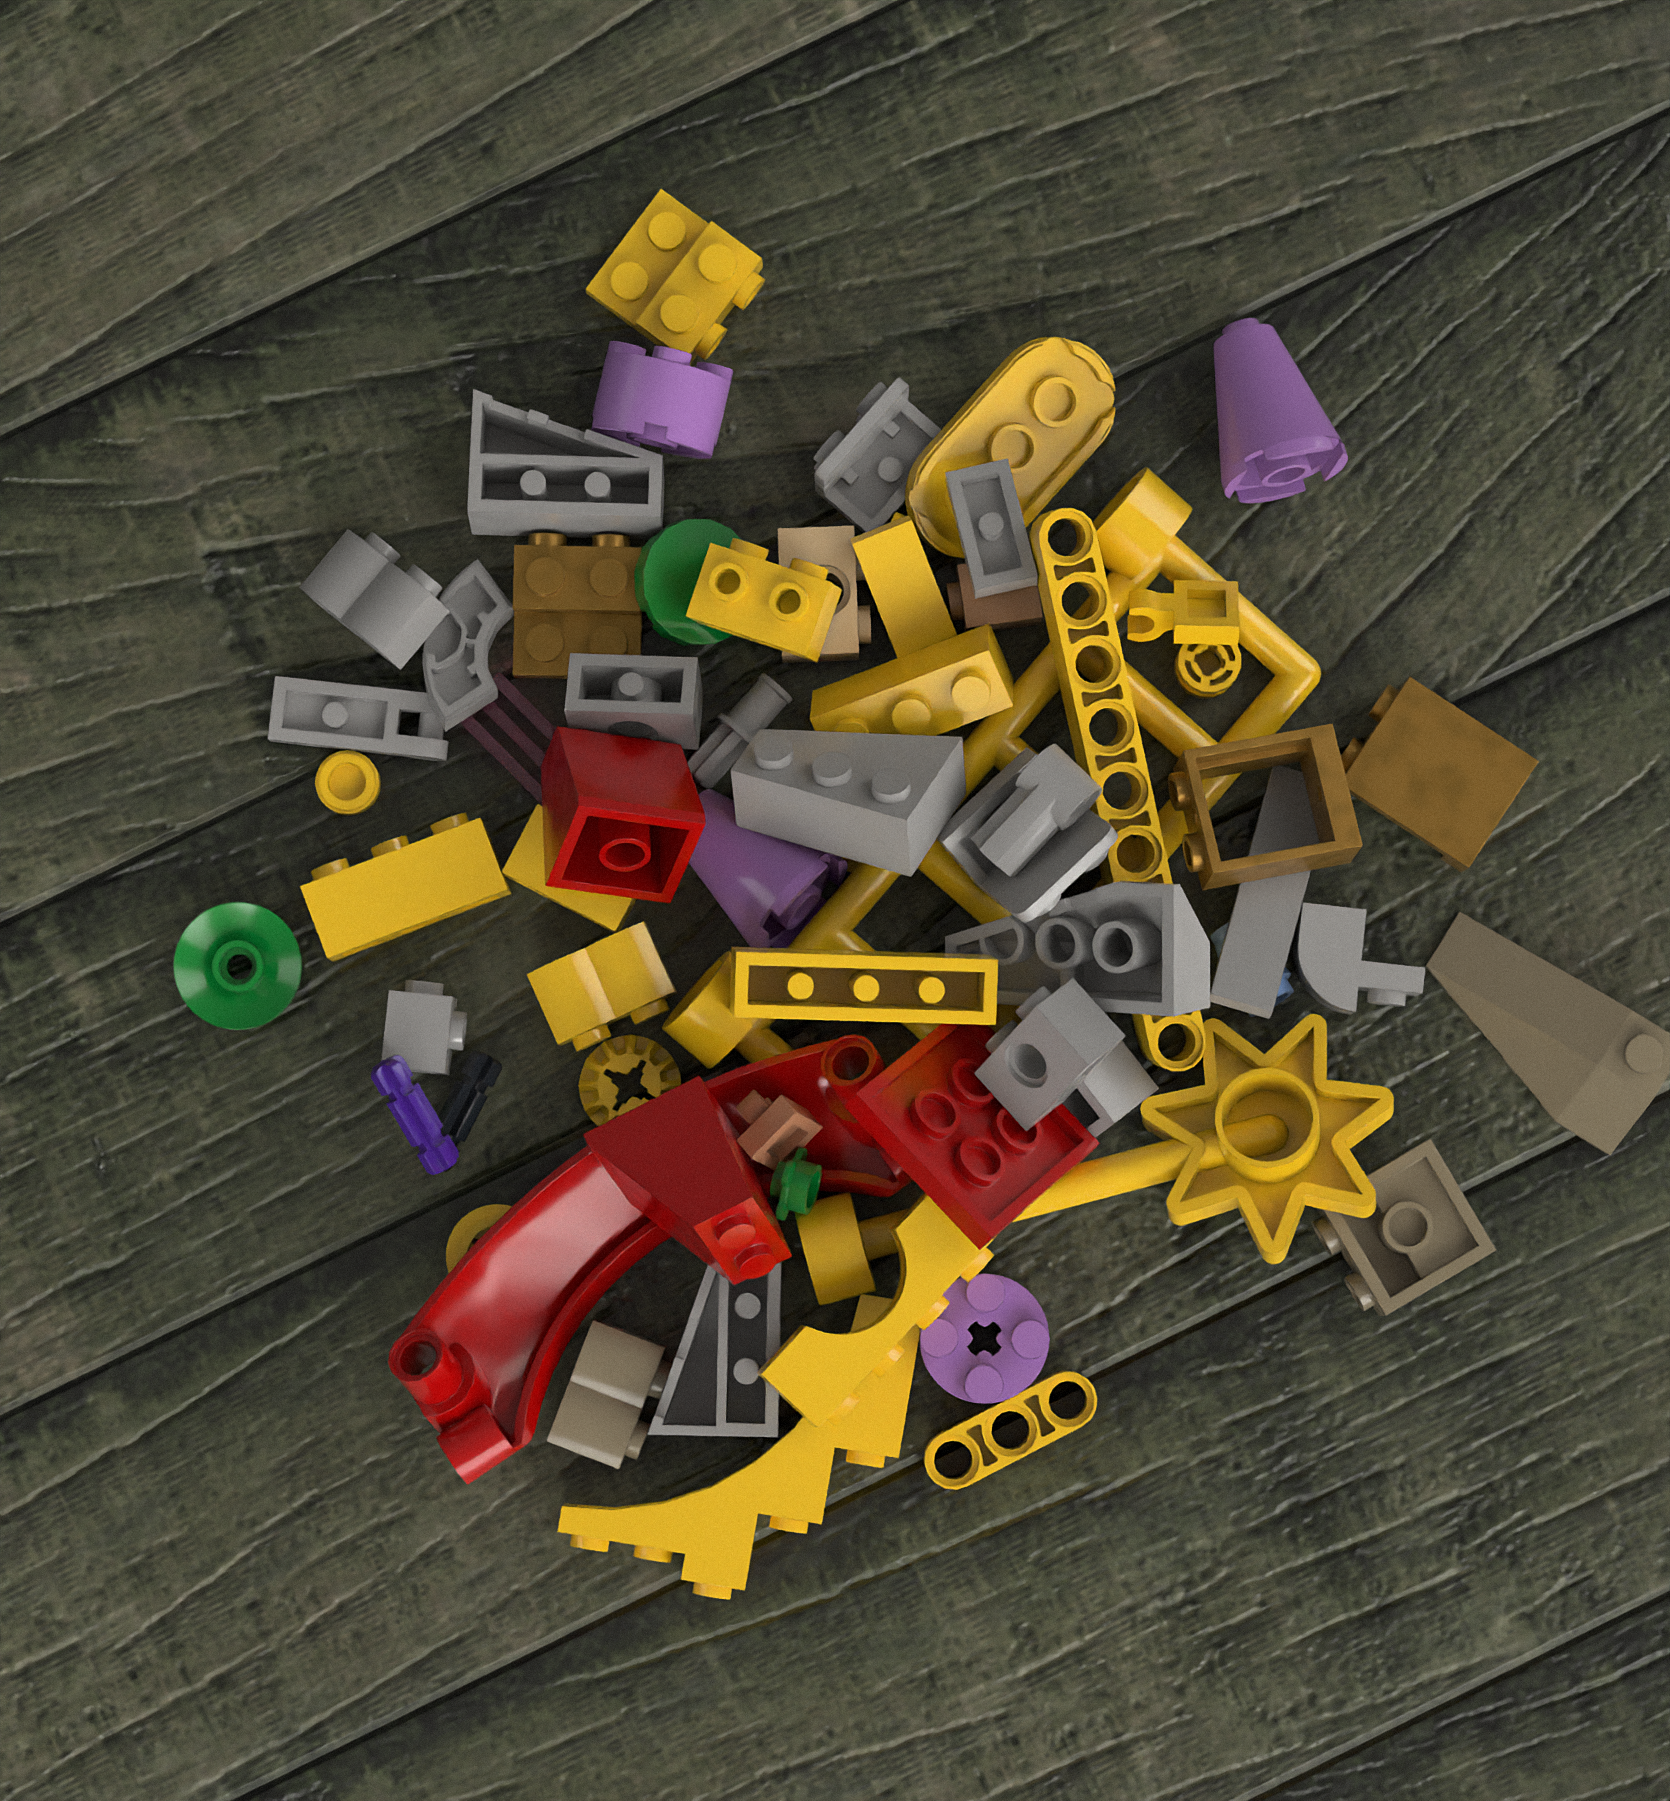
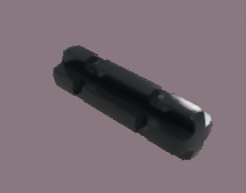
M474 1050L470 1053L461 1071L465 1074L461 1082L456 1080L438 1115L443 1124V1127L440 1128L441 1134H449L456 1148L460 1140L466 1141L488 1096L484 1095L487 1087L493 1088L502 1070V1064L497 1059L481 1051ZM452 1166L449 1169L444 1170L443 1172H448L452 1168Z

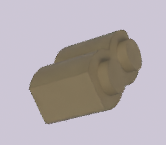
M594 1319L559 1406L547 1442L617 1469L621 1467L625 1456L637 1460L650 1427L649 1423L639 1420L648 1396L660 1400L673 1364L662 1360L667 1346Z

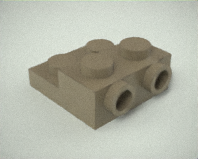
M1431 1139L1422 1142L1375 1171L1366 1174L1376 1191V1209L1371 1216L1360 1218L1315 1208L1320 1218L1311 1222L1318 1239L1329 1255L1332 1256L1341 1251L1353 1273L1345 1277L1344 1281L1358 1306L1363 1311L1373 1306L1378 1316L1390 1314L1496 1251Z

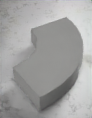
M478 559L460 572L441 594L438 600L449 610V613L424 641L422 657L426 692L436 718L445 732L498 698V689L488 670V652L497 632L514 616L513 605Z

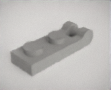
M275 676L268 740L270 742L405 756L431 761H447L449 742L443 740L444 729L436 718L427 693ZM402 712L420 714L417 736L399 734Z

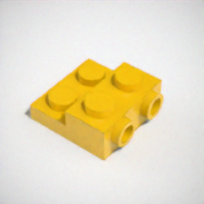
M660 189L586 287V293L657 346L669 347L690 353L692 355L691 364L697 355L706 360L714 352L727 332V329L720 324L735 305L744 310L757 295L765 279L759 275L763 268L760 256L714 222L707 223L671 195Z

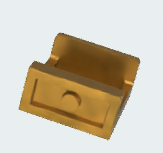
M1409 677L1399 690L1390 684L1387 685L1368 714L1369 717L1377 721L1376 726L1364 743L1353 737L1342 753L1341 759L1349 792L1369 807L1443 854L1440 859L1462 873L1471 866L1539 761Z

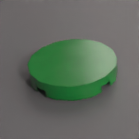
M685 519L665 526L666 528L662 529L656 536H652L642 547L634 570L635 597L641 611H646L649 620L654 624L651 626L661 637L682 646L711 645L732 636V634L699 624L686 617V613L710 543L729 548L732 538H740L731 528L711 519Z

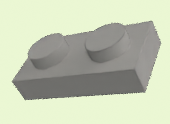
M1008 458L945 472V482L975 599L1038 585V574Z

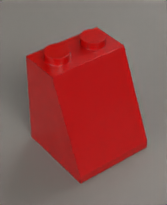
M557 726L541 764L545 886L671 903L706 825L705 812L681 744Z
M700 1075L583 1134L587 1145L629 1203L733 1285L746 1279L761 1277L770 1272L776 1264L792 1257L751 1159L736 1141L740 1137L739 1133Z

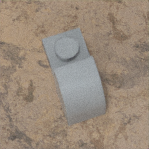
M1302 903L1294 931L1293 961L1299 980L1306 991L1317 1002L1333 1011L1350 1015L1356 1012L1358 990L1368 991V1003L1389 1006H1405L1406 996L1416 997L1423 993L1424 967L1361 961L1366 909Z

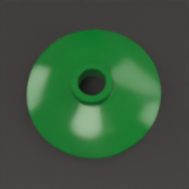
M231 902L220 904L204 911L187 926L175 950L174 977L183 1001L199 1018L220 1028L247 1030L272 1021L291 1003L301 980L302 956L293 932L279 916L259 905L246 902ZM244 955L251 960L252 971L248 977L238 980L230 974L229 965L235 957Z

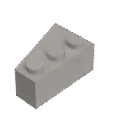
M473 389L467 509L472 535L529 536V534L556 533L570 538H592L594 535L615 534L629 536L630 539L649 540L663 529L665 484L663 455L589 429L583 432L549 420V415L531 409L529 412L514 408L493 400L492 395Z
M759 729L731 768L737 826L912 877L966 795L962 737Z
M782 1262L776 1264L767 1274L754 1279H746L736 1285H733L709 1265L707 1266L648 1435L778 1437L779 1393L760 1377L757 1372L780 1348Z

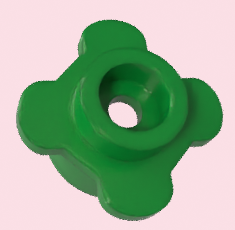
M799 1147L792 1161H780L773 1174L770 1198L779 1200L776 1210V1218L778 1220L784 1221L789 1210L808 1215L816 1201L821 1183L822 1167L819 1164L806 1161V1148Z

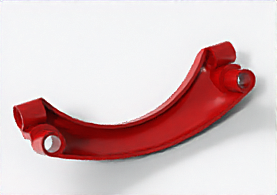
M856 1034L844 1035L835 1040L806 1046L737 1068L704 1082L740 1136L751 1125L742 1117L736 1107L753 1089L764 1100L768 1097L774 1102L780 1095H783L808 1109L823 1126L803 1147L807 1149L806 1161L819 1164L822 1167L819 1191H850V1193L890 1197L914 1181L844 1107L860 1089L888 1068L873 1043L866 1037ZM865 1071L860 1077L851 1080L857 1073ZM588 1145L538 1183L470 1248L432 1293L389 1351L388 1363L391 1372L413 1396L424 1417L440 1433L436 1436L437 1442L454 1469L467 1485L531 1441L552 1374L568 1342L586 1315L604 1293L630 1267L658 1245L672 1237L629 1203ZM750 1157L767 1198H769L771 1182L775 1171ZM433 1364L427 1372L421 1374L428 1365Z

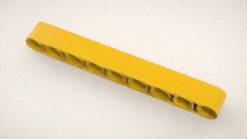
M1074 508L1052 510L1040 515L1032 524L1029 532V543L1038 574L1039 593L1076 762L1102 788L1100 796L1089 810L1108 822L1118 833L1116 842L1109 848L1106 858L1099 864L1103 886L1118 881L1173 884L1097 533L1092 520L1084 512ZM1057 520L1068 522L1077 534L1076 546L1067 556L1056 554L1048 543L1049 529ZM1072 583L1082 585L1090 596V608L1086 615L1078 620L1071 618L1062 606L1063 592ZM1087 646L1096 648L1104 659L1102 675L1091 683L1084 681L1078 675L1075 663L1078 653ZM1101 709L1110 711L1118 723V731L1115 738L1104 746L1095 742L1089 732V723L1092 716ZM1120 772L1129 779L1131 795L1124 806L1115 809L1106 802L1103 796V786L1111 774ZM1135 835L1142 841L1145 847V857L1138 868L1126 871L1119 864L1117 849L1119 843L1125 837ZM1200 1010L1174 1017L1132 1014L1138 1046L1142 1055L1151 1064L1170 1071H1186L1194 1067L1202 1059L1206 1049V1034ZM1178 1023L1186 1035L1185 1046L1177 1056L1165 1058L1158 1048L1159 1035L1166 1026Z

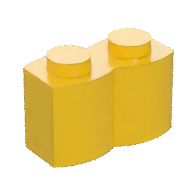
M644 921L527 974L557 1044L562 1046L573 1042L576 1051L586 1049L611 1037L607 1025L631 1015L634 1024L638 1025L669 1011L670 1009L665 999L677 994L649 928Z

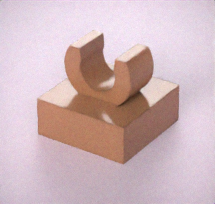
M753 1089L736 1107L742 1117L751 1125L736 1141L752 1159L774 1171L780 1161L787 1162L796 1155L798 1148H803L823 1128L808 1109L783 1095H780L773 1102L768 1097L764 1100Z

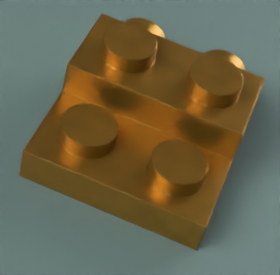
M533 533L529 534L528 545H514V678L567 679L570 653L641 655L643 611H641L635 597L634 570L642 548L630 547L629 536L615 534L592 536V547L567 546V536L563 534Z

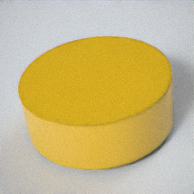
M344 750L333 753L321 763L316 774L315 786L320 800L330 810L341 815L352 816L365 812L376 802L380 793L381 779L376 766L369 758L356 751Z

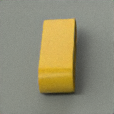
M1062 1370L1031 1384L1018 1395L1001 1402H996L942 1430L929 1440L925 1448L923 1461L927 1474L934 1483L945 1489L957 1490L964 1488L1077 1430L1090 1421L1096 1411L1097 1395L1094 1386L1087 1378L1074 1371ZM1065 1381L1078 1384L1085 1396L1081 1412L1071 1418L1056 1416L1049 1405V1396L1052 1389ZM1007 1411L1020 1413L1026 1419L1028 1425V1434L1025 1440L1020 1445L1012 1448L1002 1447L997 1444L991 1432L992 1424L996 1417ZM949 1441L961 1442L968 1447L971 1454V1464L968 1470L961 1476L954 1478L946 1477L939 1473L934 1464L936 1451L942 1444Z

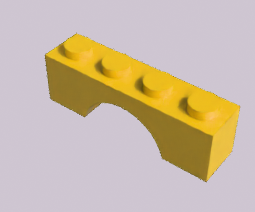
M925 1192L889 1230L898 1250L900 1277L896 1293L886 1310L867 1326L847 1333H825L800 1325L757 1372L760 1377L814 1427L819 1428L826 1420L834 1427L838 1425L861 1399L854 1392L856 1387L870 1372L881 1378L904 1354L905 1349L898 1342L915 1324L924 1331L949 1305L950 1302L943 1296V1293L959 1276L967 1283L970 1282L994 1256L987 1248L993 1239L979 1250Z

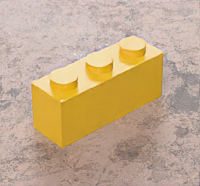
M990 623L814 690L812 692L810 721L815 731L937 736L1013 707L1014 678Z
M466 813L457 814L432 824L430 827L433 836L409 844L406 835L372 847L373 859L350 867L347 858L312 870L311 874L314 881L304 884L300 888L326 957L333 962L512 894L505 875L502 873V867L484 821L478 818L469 822Z

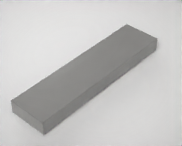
M1280 765L1272 767L1247 857L1318 844L1319 838L1302 772ZM1311 870L1239 883L1210 989V1002L1267 1019L1270 1018L1276 1002Z

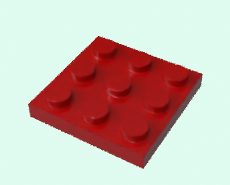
M941 1024L860 1089L844 1107L966 1237L981 1250L1082 1162L1100 1143L1062 1103L1025 1131L974 1074L991 1055L985 1044L996 1033L988 1025Z

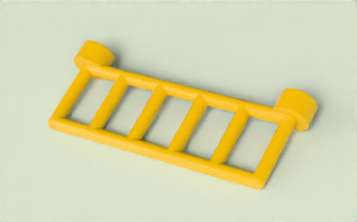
M1148 467L1143 468L1131 478L1092 522L1097 533L1103 565L1110 571L1106 579L1116 623L1129 609V591L1146 589L1159 573L1173 585L1174 580L1226 581L1175 535L1189 517L1192 507ZM1240 592L1238 643L1275 676L1219 742L1213 739L1124 660L1137 722L1178 759L1184 750L1276 734L1320 681L1321 669L1318 662ZM1090 596L1071 618L1078 620L1086 615L1090 608ZM1050 642L1014 683L1013 707L986 716L963 742L966 795L958 807L993 766L1002 771L1026 747L1038 755L1019 736L1060 690ZM1091 646L1083 648L1078 653L1075 661L1076 670H1079L1091 682L1096 681L1104 670V659L1101 653ZM1241 773L1201 780L1209 811ZM1171 799L1157 813L1167 860L1182 844L1183 835L1189 834L1183 810L1175 811ZM1130 835L1119 843L1117 859L1126 871L1138 868L1145 857V847L1138 837L1134 838ZM936 839L917 868L982 925L1012 916L1009 911L974 884ZM860 862L787 948L876 951L858 936L853 929L901 874ZM1102 878L1092 890L1103 886ZM730 951L724 953L703 973L675 1006L662 1026V1029L708 1069L719 1063L733 1048L751 1064L794 1050L769 1028L776 1019L733 1017L729 1012ZM997 1004L996 1025L988 1026L997 1033L1012 1020L1019 1025L1022 1019L1015 1012L1020 1006ZM900 1022L919 1040L925 1038L942 1024Z

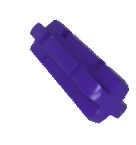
M400 1055L390 1056L373 1067L371 1079L381 1096H389L388 1099L390 1101L386 1104L411 1147H419L420 1152L417 1154V1157L426 1172L431 1175L441 1173L457 1162L459 1151L449 1134H441L440 1128L443 1127V1124L418 1083H411L410 1077L413 1076V1073L404 1058Z

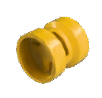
M1182 644L1174 662V674L1178 684L1187 694L1199 699H1212L1224 694L1236 680L1241 669V653L1238 645Z

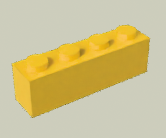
M732 947L729 1012L733 1017L996 1025L998 959L986 954Z

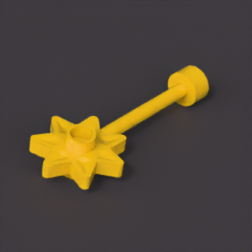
M1310 1014L1303 1018L1265 1054L1222 1021L1211 1018L1203 1023L1206 1034V1049L1203 1055L1205 1085L1150 1096L1141 1104L1140 1110L1143 1126L1164 1141L1079 1163L1013 1222L1177 1179L1166 1201L1168 1217L1172 1223L1182 1226L1238 1208L1262 1258L1267 1263L1278 1264L1286 1257L1305 1205L1360 1218H1367L1374 1213L1376 1209V1191L1350 1149L1392 1117L1394 1097L1392 1092L1383 1086L1327 1080V1024L1325 1019L1318 1014ZM849 1191L816 1200L808 1215L795 1212L804 1254L820 1306L876 1291L869 1260L898 1253L889 1230L908 1209L859 1221L852 1195Z

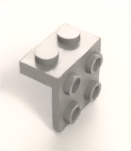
M900 377L889 388L882 382H879L857 407L856 412L860 415L856 419L857 424L846 436L840 430L834 432L813 458L817 462L814 467L816 470L814 473L815 492L863 533L888 524L895 512L902 508L905 504L906 482L913 463L925 447L941 431L936 424L908 401L909 385Z
M1027 747L949 819L937 837V841L974 884L1023 923L1042 916L1053 909L1060 900L1061 893L1083 872H1088L1097 867L1106 858L1109 848L1118 838V833L1108 822L1091 810H1088L1066 830L1059 829L1015 877L1008 876L1003 870L994 865L978 849L971 838L1017 789L1015 783L1018 777L1037 756L1036 753Z

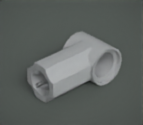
M1056 743L1045 748L1028 764L1015 783L1017 787L1015 792L971 838L978 849L994 865L1010 877H1015L1059 829L1066 830L1079 820L1095 803L1102 792V788Z

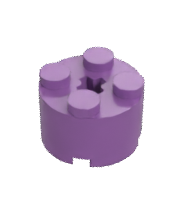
M609 341L593 409L591 430L638 447L642 443L662 448L661 452L697 459H711L714 446L717 445L734 371L724 366L706 362H697L696 368L691 367L692 355L690 353L669 347L654 346L652 357L645 356L646 349L619 341Z
M977 1274L968 1283L962 1277L956 1279L943 1293V1296L950 1302L949 1305L924 1331L920 1328L919 1347L926 1369L944 1390L959 1399L982 1404L1010 1399L1030 1386L1044 1366L1050 1341L1045 1314L1034 1296L1022 1285L1009 1278L995 1274ZM974 1322L983 1327L994 1322L1000 1330L994 1337L999 1348L993 1354L983 1349L975 1355L969 1351L967 1346L971 1343L973 1337L968 1328Z

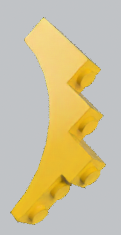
M861 1294L850 1332L861 1329L876 1320L886 1310L892 1299ZM915 1324L898 1342L905 1349V1352L881 1378L870 1372L856 1387L854 1392L861 1397L860 1401L835 1427L826 1420L817 1428L802 1416L788 1433L757 1460L713 1485L665 1501L618 1507L565 1503L561 1508L557 1532L571 1534L570 1546L582 1549L608 1552L609 1541L635 1545L633 1557L651 1561L671 1563L673 1552L683 1553L685 1557L681 1580L694 1582L692 1593L697 1595L730 1599L732 1589L745 1591L758 1514L771 1516L770 1528L807 1534L809 1522L822 1524L835 1448L847 1449L846 1462L884 1468L885 1456L899 1458L920 1327Z

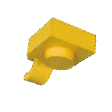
M1174 580L1173 593H1158L1148 589L1129 591V615L1127 617V639L1147 642L1160 637L1168 630H1173L1175 644L1238 645L1240 629L1238 581Z

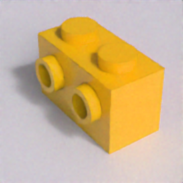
M732 538L729 548L710 543L686 617L699 624L818 662L842 589L826 580L829 570L798 558H792L789 568L766 561L768 549L736 538Z

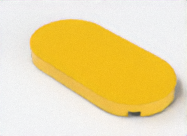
M1060 337L1034 339L1015 349L925 447L913 463L906 482L905 504L907 514L914 521L916 532L920 538L930 547L943 554L965 558L945 482V472L1007 458L1026 528L1101 445L1110 432L1116 410L1113 407V391L1116 390L1113 375L1105 361L1088 346Z

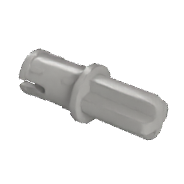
M765 673L758 677L759 680L727 715L721 712L717 716L720 723L701 743L699 750H695L687 759L692 778L700 786L706 789L713 788L739 759L758 730L766 729L779 712L793 700L780 685Z

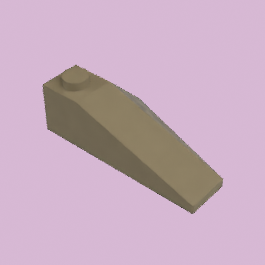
M1458 912L1425 965L1427 970L1472 1024L1480 1029L1503 1057L1502 1060L1512 1072L1520 1077L1540 1101V1105L1552 1120L1607 1155L1612 1154L1649 1106L1670 1073L1669 1032L1461 912Z

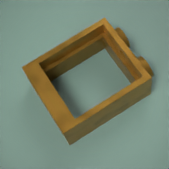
M1333 724L1184 750L1173 768L1174 773L1168 775V789L1172 806L1175 811L1183 810L1189 833L1184 834L1182 840L1185 862L1191 873L1198 871L1202 890L1351 863L1363 846ZM1300 762L1320 843L1221 861L1201 780Z

